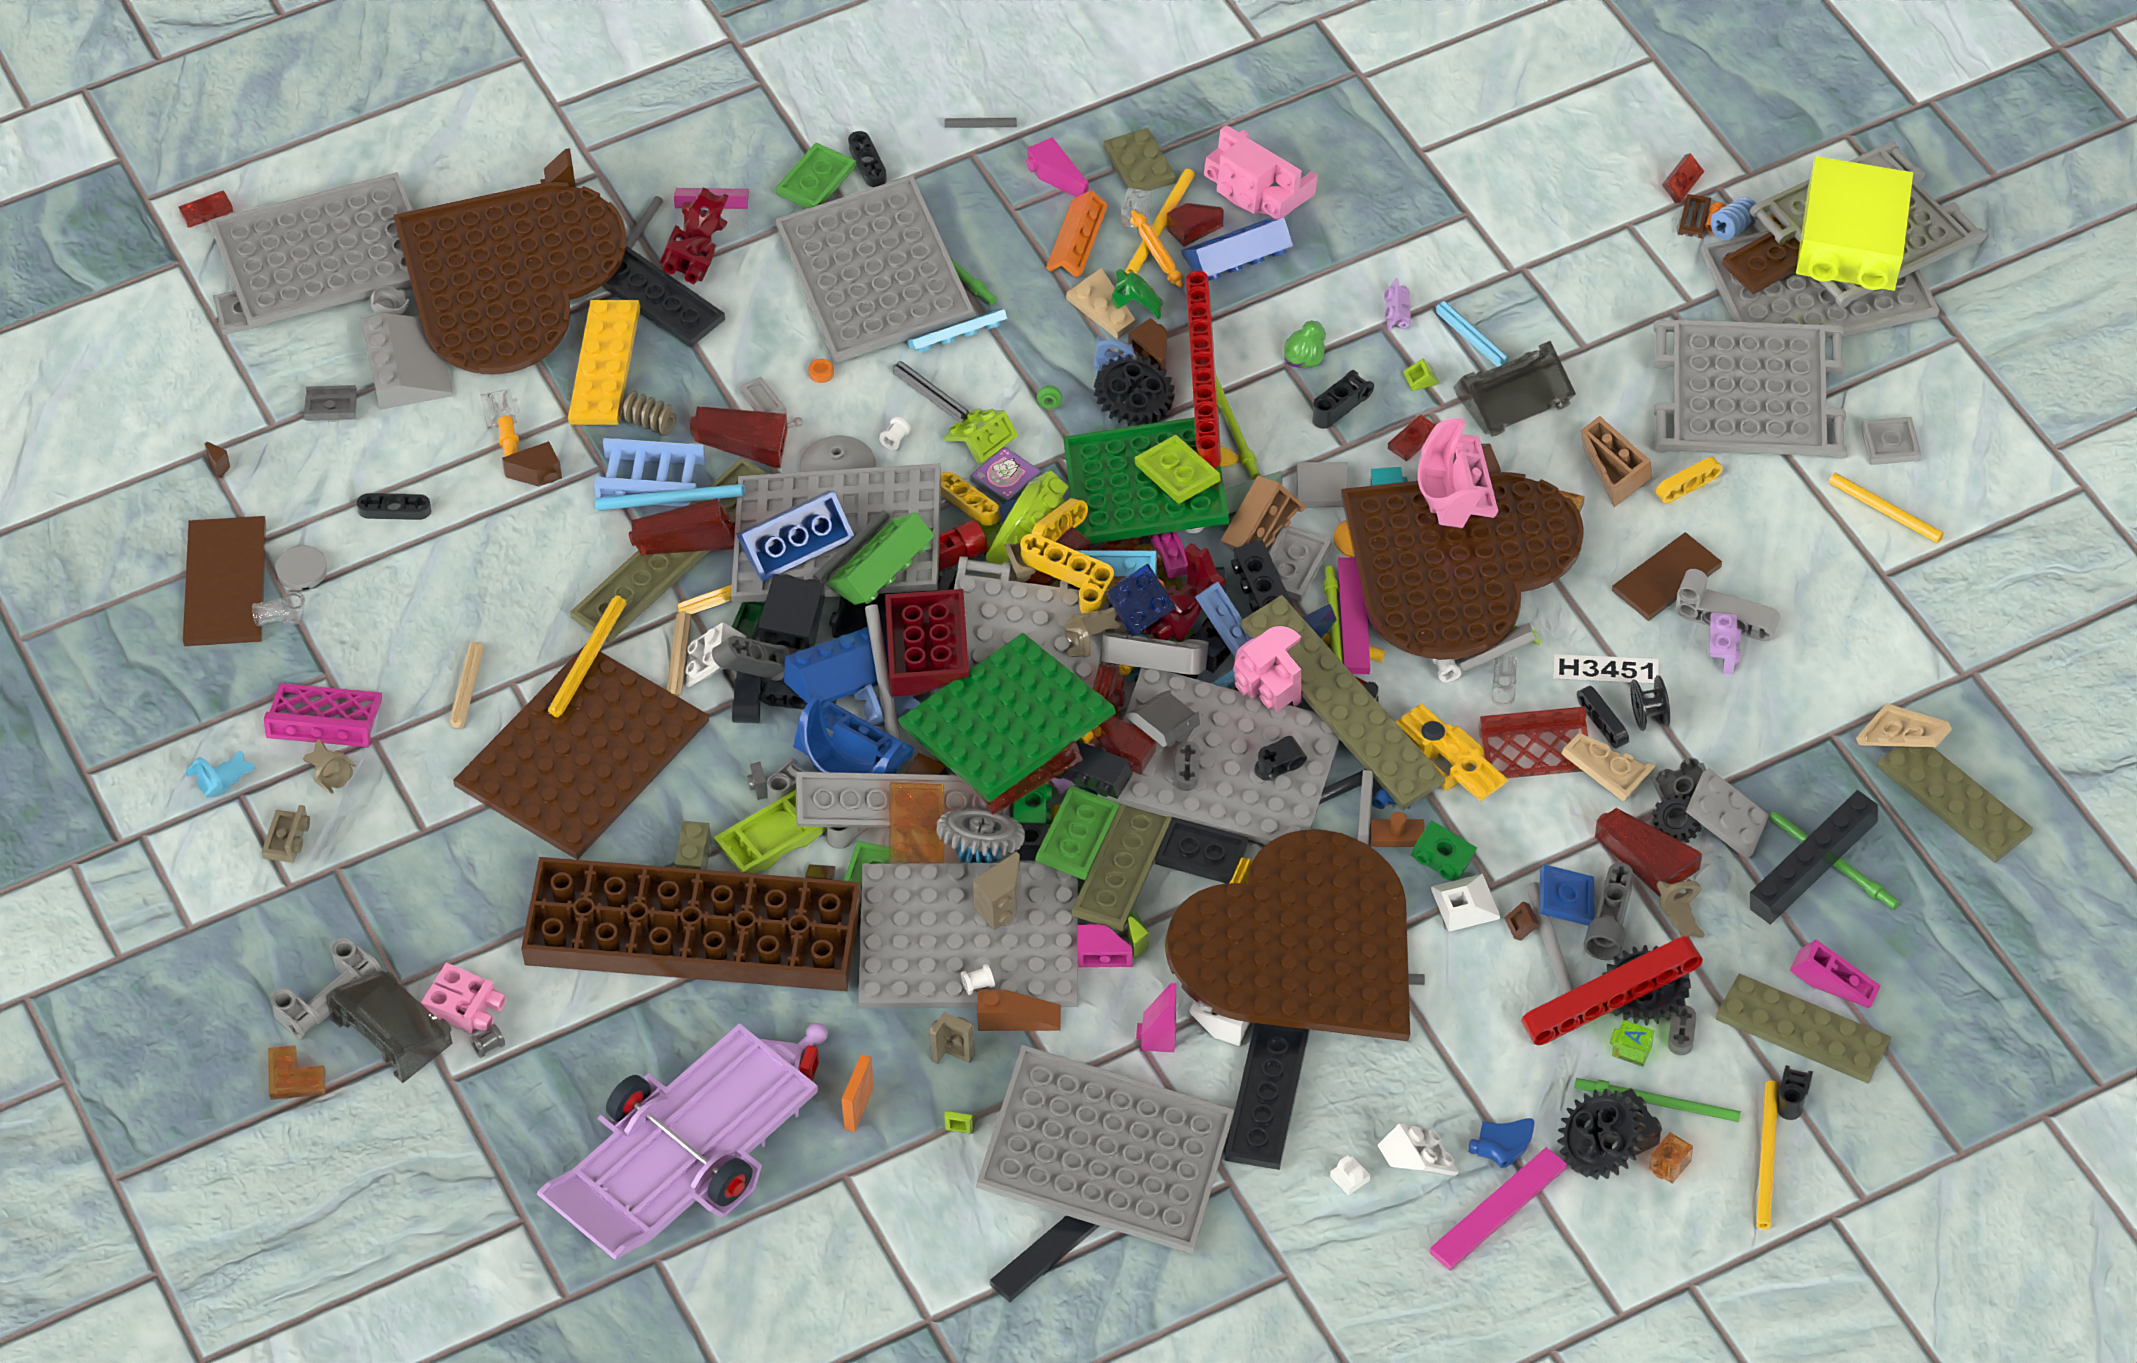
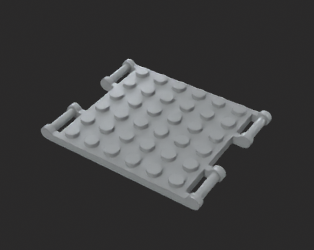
M1895 142L1887 143L1848 161L1913 172L1904 253L1898 279L1971 244H1980L1986 238L1987 234L1981 228L1978 229L1960 211V207L1955 202L1941 207L1918 184L1924 178L1925 172L1920 167L1916 168L1899 151V146ZM1810 179L1755 204L1749 211L1754 219H1759L1780 245H1784L1786 240L1789 241L1793 237L1799 242L1801 240ZM1770 211L1786 228L1782 230L1766 212ZM1832 280L1819 281L1836 298V303L1841 308L1848 306L1851 301L1874 291L1854 283L1838 281L1847 290L1843 292Z
M1664 319L1654 322V332L1656 333L1654 367L1657 369L1674 367V403L1659 402L1654 405V415L1656 416L1654 451L1659 453L1676 450L1832 456L1835 459H1842L1847 456V447L1844 445L1846 411L1839 408H1826V372H1830L1833 375H1841L1845 372V363L1842 362V338H1844V328L1842 326ZM1667 332H1674V355H1666ZM1825 337L1832 339V360H1826ZM1668 414L1674 415V438H1666V416ZM1827 420L1834 422V444H1827Z
M960 556L954 589L964 590L969 670L1018 635L1024 633L1095 690L1101 659L1103 633L1106 630L1090 636L1091 655L1089 657H1069L1067 654V650L1075 646V644L1067 639L1064 625L1070 618L1077 614H1082L1079 608L1080 590L1068 589L1069 583L1062 580L1060 587L1010 581L1012 563L1003 562V564L973 561L968 560V557ZM970 570L1000 574L1001 580L966 575V572ZM1100 578V579H1098V580H1099V581H1106L1107 579ZM1109 597V599L1107 600V602H1106L1105 606L1103 607L1102 611L1107 610V609L1110 608V603H1111V601H1110L1111 598H1110V597ZM1087 599L1086 601L1092 602L1095 599ZM948 684L935 688L934 694L942 688H944L945 686H947Z

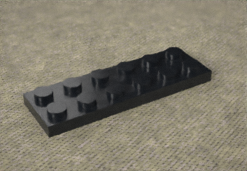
M626 246V252L620 267L602 285L621 300H639L640 313L689 347L694 346L725 320V313L628 246Z
M1254 1023L1226 1147L1225 1161L1280 1170L1310 1034L1309 1029Z

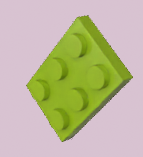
M1177 435L1134 457L1135 465L1178 504L1221 481L1220 473Z

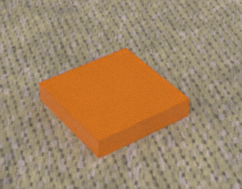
M860 1055L842 1097L844 1129L853 1132L856 1131L874 1089L872 1059L866 1055Z

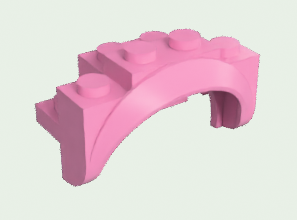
M1452 418L1438 423L1424 443L1418 467V483L1429 505L1430 512L1437 513L1439 524L1463 528L1471 514L1494 518L1498 508L1479 436L1462 434L1466 426L1465 420L1463 418ZM1456 453V457H1457V458H1456V460H1455V462H1454V464H1453L1454 454Z
M1276 626L1242 645L1236 652L1233 669L1236 680L1234 684L1242 695L1247 694L1251 699L1256 696L1259 697L1268 709L1272 707L1276 713L1288 704L1293 707L1300 704L1301 668L1286 651L1301 640V636L1288 627Z

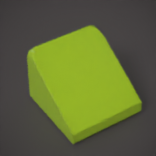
M1424 358L1403 371L1412 391L1439 384L1432 366Z
M1128 917L1127 935L1132 947V955L1136 958L1149 948V931L1135 918Z
M945 1111L946 1130L968 1134L973 1133L976 1116Z

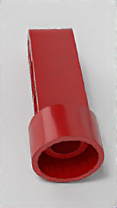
M972 519L940 534L938 572L958 564L960 556L968 557V560L987 553V540L977 521Z

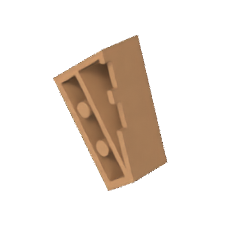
M1601 416L1581 430L1583 449L1614 507L1652 479L1651 461Z
M1257 476L1220 541L1232 552H1234V548L1263 539L1266 548H1268L1276 539L1274 535L1282 527L1287 528L1291 524L1290 519L1296 512H1302L1306 506L1279 482Z

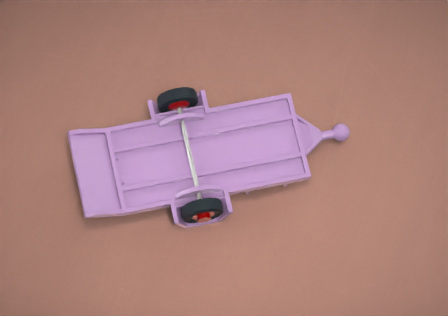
M739 1023L667 1087L650 1073L645 1078L639 1075H631L625 1078L613 1090L606 1104V1112L613 1120L611 1121L602 1115L597 1118L614 1133L572 1170L547 1182L538 1190L537 1195L614 1260L650 1242L695 1201H698L711 1213L724 1218L755 1190L762 1165L750 1156L749 1153L758 1145L764 1147L765 1139L789 1117L794 1115L797 1118L799 1116V1108L818 1092V1086L800 1072L799 1066L808 1045H819L825 1042L828 1036L827 1028L821 1023L811 1024L806 1030V1036L796 1044L759 1039Z

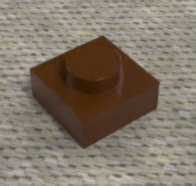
M1521 902L1504 917L1514 939L1520 941L1540 925L1531 905L1526 902Z

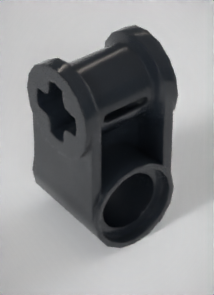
M1286 736L1260 749L1258 752L1259 761L1255 764L1254 772L1262 780H1272L1277 776L1300 768L1307 761V756L1293 736Z
M1788 1065L1785 1066L1777 1109L1778 1114L1782 1118L1795 1120L1801 1116L1806 1095L1809 1093L1813 1071L1806 1073L1793 1070Z

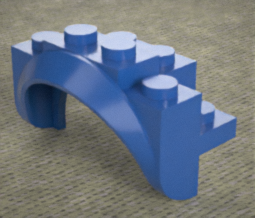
M818 694L809 701L800 716L793 745L794 748L809 757L813 763V768L820 772L896 774L898 767L910 759L914 752V747L833 702L827 700L824 703L825 698ZM826 728L833 731L832 738L828 734Z

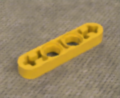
M953 472L941 473V496L981 525L989 526L1000 521L1001 515L997 503Z

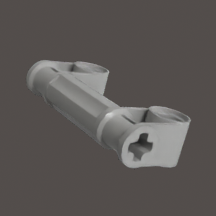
M789 758L767 780L769 804L796 790L797 772L813 771L810 769L805 770L798 765L797 760ZM827 827L828 843L836 849L845 848L868 828Z
M341 938L332 944L331 950L334 967L342 974L308 1003H305L292 990L287 988L278 989L272 994L271 1002L274 1018L297 1039L301 1040L304 1038V1033L312 1026L319 1025L356 992L362 989L369 978L374 974L378 975L382 972L378 961L351 939Z

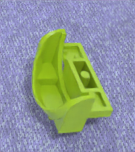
M1051 470L1033 479L1025 487L986 554L988 563L1003 564V562H1008L1010 558L1004 545L1008 543H1021V539L1025 535L1032 534L1033 527L1038 521L1066 502L1063 495L1069 486ZM1069 532L1056 542L1062 545ZM1034 569L1036 573L1031 574V577L1024 583L1032 582L1038 570Z

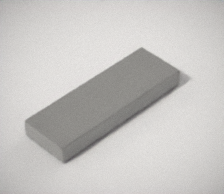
M1530 623L1510 631L1501 642L1492 648L1470 657L1459 658L1463 671L1466 672L1534 641L1533 629Z
M1363 770L1358 841L1368 845L1373 773L1372 771Z

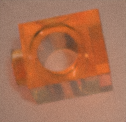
M1669 1132L1651 1154L1649 1170L1656 1177L1665 1179L1673 1184L1691 1162L1693 1146Z

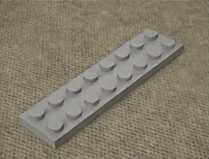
M796 773V826L937 829V821L943 814L960 808L963 810L965 808L990 809L991 812L998 811L1001 815L1006 814L1010 818L1009 789L991 802H988L958 775Z

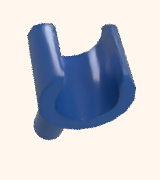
M1383 788L1376 792L1372 801V805L1378 809H1384L1387 803L1397 805Z

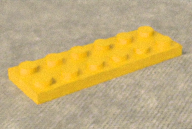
M590 300L568 415L570 425H619L620 411L640 312L639 300Z

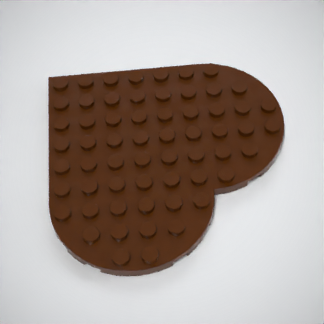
M566 182L535 184L394 214L396 229L425 337L434 352L443 360L457 368L472 373L492 375L511 373L530 367L547 357L560 344L567 332L571 316L569 300L589 294L605 284L620 267L626 252L625 225L617 208L611 202L608 203L600 197V193L585 186L582 188L572 187Z
M1513 472L1489 473L1498 508L1496 516L1491 518L1471 514L1464 527L1459 528L1439 524L1437 513L1430 512L1429 505L1420 490L1418 481L1341 489V498L1363 600L1371 624L1393 646L1424 658L1438 660L1470 657L1492 648L1501 642L1516 624L1521 608V592L1532 591L1558 580L1577 561L1582 550L1584 527L1580 512L1573 501L1559 493L1556 486L1542 479L1538 482L1526 478V474Z
M1311 829L1284 834L1270 841L1257 853L1250 866L1246 884L1227 883L1200 890L1187 898L1173 914L1165 938L1167 963L1171 973L1175 974L1182 983L1181 988L1196 1002L1200 1000L1212 1007V1012L1230 1019L1251 1023L1399 1041L1409 1040L1410 1006L1405 892L1392 866L1382 855L1367 844L1343 833L1328 830Z

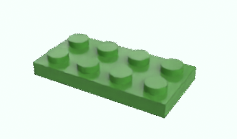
M1070 785L1042 842L1035 861L1086 880L1120 804Z

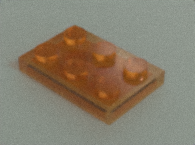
M890 783L889 863H944V840H940L939 835H937V821L944 814V784Z

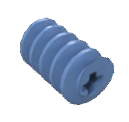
M1743 196L1713 213L1711 216V228L1715 236L1727 241L1753 226L1756 219L1750 215L1749 211L1756 204L1755 201Z

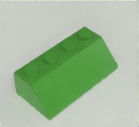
M916 512L895 517L825 584L829 589L855 605L864 602L868 604L878 596L877 591L882 586L886 587L895 580L894 574L912 564L913 560L911 558L916 553L920 554L930 546L928 542L935 535Z

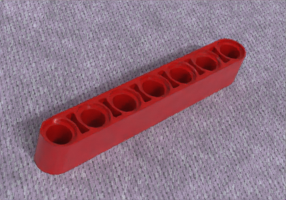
M1679 937L1527 1012L1522 1017L1521 1023L1535 1045H1544L1696 970L1701 966L1703 958L1690 937Z

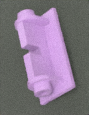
M1396 278L1392 285L1386 288L1384 293V300L1386 301L1385 319H1387V330L1389 331L1393 325L1406 329L1411 324L1410 309H1408L1410 306V291L1404 285L1399 286V279Z

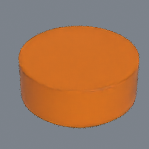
M827 359L812 361L809 365L811 380L817 383L830 381L834 376L833 364Z

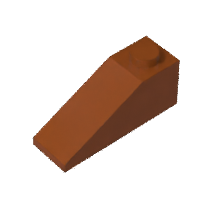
M978 990V1031H1060L1061 1005L1008 990Z

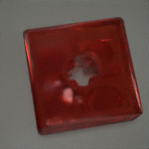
M1103 663L1099 664L1093 689L1114 706L1116 713L1091 730L1093 733L1097 731V733L1102 732L1103 735L1105 733L1110 735L1113 727H1118L1120 712L1118 708L1119 706H1124L1126 691H1122L1125 675H1120V667L1118 665L1114 667L1113 664L1110 666L1108 663L1105 665Z

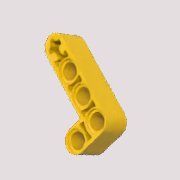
M1027 534L1021 539V559L1024 564L1079 587V608L1082 613L1088 614L1094 611H1102L1109 599L1110 589L1114 587V570L1110 565L1038 534ZM1078 568L1083 569L1082 571H1075ZM1104 578V579H1107V580H1106V581H1099L1098 579ZM1087 599H1095V601H1092V602H1089V601H1086V600H1087Z

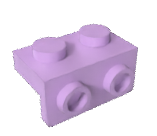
M1711 613L1709 656L1723 658V674L1733 675L1735 664H1740L1741 649H1736V644H1740L1741 628H1737V614Z

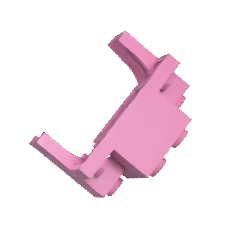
M1227 125L1220 129L1218 148L1206 157L1204 176L1217 183V192L1225 196L1233 204L1253 214H1268L1273 218H1284L1295 208L1315 196L1317 174L1311 171L1301 178L1302 170L1249 139V133L1244 130L1237 132ZM1275 182V183L1279 184L1280 186H1270V185Z

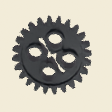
M1128 354L1127 360H1124L1120 355L1117 362L1110 359L1108 365H1102L1101 371H1098L1094 382V396L1098 397L1096 403L1103 404L1102 412L1110 411V419L1117 416L1119 424L1123 420H1127L1128 426L1132 424V421L1136 422L1137 426H1139L1142 421L1146 424H1151L1152 419L1158 423L1160 417H1166L1167 411L1171 410L1175 397L1173 393L1175 385H1171L1172 377H1165L1167 370L1159 371V363L1152 366L1150 358L1143 362L1141 355H1138L1136 360H1133L1130 354Z
M1647 945L1643 946L1642 951H1638L1634 946L1632 954L1623 950V958L1614 956V965L1607 964V972H1603L1602 975L1650 952ZM1689 973L1668 983V985H1664L1615 1009L1614 1015L1618 1016L1622 1013L1623 1021H1627L1632 1017L1634 1025L1640 1019H1643L1645 1026H1648L1650 1019H1654L1655 1023L1659 1024V1017L1661 1016L1666 1020H1670L1669 1012L1678 1014V1006L1685 1007V998L1690 997L1689 989L1691 988Z
M1595 1089L1593 1097L1584 1093V1102L1581 1103L1577 1099L1574 1100L1575 1110L1571 1108L1566 1109L1570 1116L1569 1118H1561L1566 1126L1558 1129V1132L1563 1134L1564 1137L1558 1139L1557 1142L1564 1146L1559 1152L1566 1157L1564 1162L1572 1166V1170L1577 1173L1580 1172L1586 1178L1591 1176L1598 1180L1601 1174L1604 1178L1609 1179L1610 1171L1618 1176L1620 1166L1626 1169L1629 1168L1626 1162L1628 1159L1636 1161L1633 1152L1634 1150L1642 1151L1637 1142L1645 1140V1137L1639 1131L1645 1129L1646 1126L1639 1122L1643 1115L1637 1111L1639 1107L1631 1102L1630 1098L1626 1095L1623 1096L1616 1090L1611 1092L1608 1089H1604L1602 1094ZM1616 1114L1615 1119L1610 1122L1611 1117ZM1590 1120V1124L1585 1128L1586 1122ZM1618 1140L1617 1146L1612 1149L1613 1144ZM1593 1146L1591 1152L1587 1154L1588 1149Z

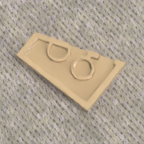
M1101 267L1066 293V300L1118 339L1135 327V319L1126 305L1119 309L1112 305V293L1115 287Z
M1886 703L1856 737L1858 745L1937 747L1952 729L1947 721Z
M1578 733L1561 753L1623 802L1646 780L1656 767V765L1649 762L1645 765L1633 760L1634 756L1628 753L1622 755L1612 751L1607 744L1581 733Z

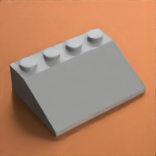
M390 313L361 317L380 410L453 396L447 362L437 355L429 345L420 318Z

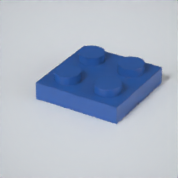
M1544 864L1540 869L1539 914L1588 926L1594 920V876Z

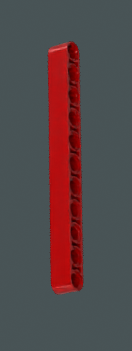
M1196 270L1186 276L1197 454L1213 468H1216L1220 465L1222 459L1211 296L1207 273Z

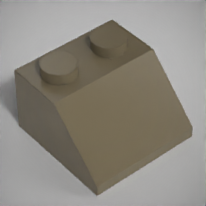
M1017 851L973 880L974 908L993 930L1000 926L1008 925L1016 916L1021 887L1020 855Z

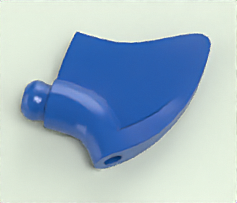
M1532 1118L1503 1124L1483 1121L1479 1140L1471 1139L1469 1141L1468 1152L1470 1154H1478V1157L1489 1158L1496 1162L1500 1168H1505L1516 1162L1528 1148L1532 1139L1535 1121Z

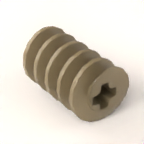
M635 390L625 399L620 411L621 419H625L629 423L634 422L635 425L651 429L655 433L660 432L663 436L671 433L676 424L677 416L676 413H672L673 406L671 404H667L664 408V402L660 400L655 405V398L650 397L647 400L645 394H641L638 397V393Z

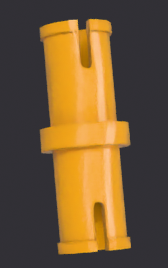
M510 416L500 417L497 421L501 435L499 443L504 450V455L508 456L519 452V436L515 433L513 418Z

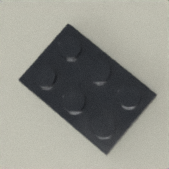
M1172 817L1156 854L1155 864L1227 884L1232 880L1239 860L1244 856L1248 846V837Z

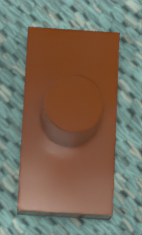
M1394 812L1390 819L1370 820L1371 847H1414L1424 832V819H1406V815L1402 812Z

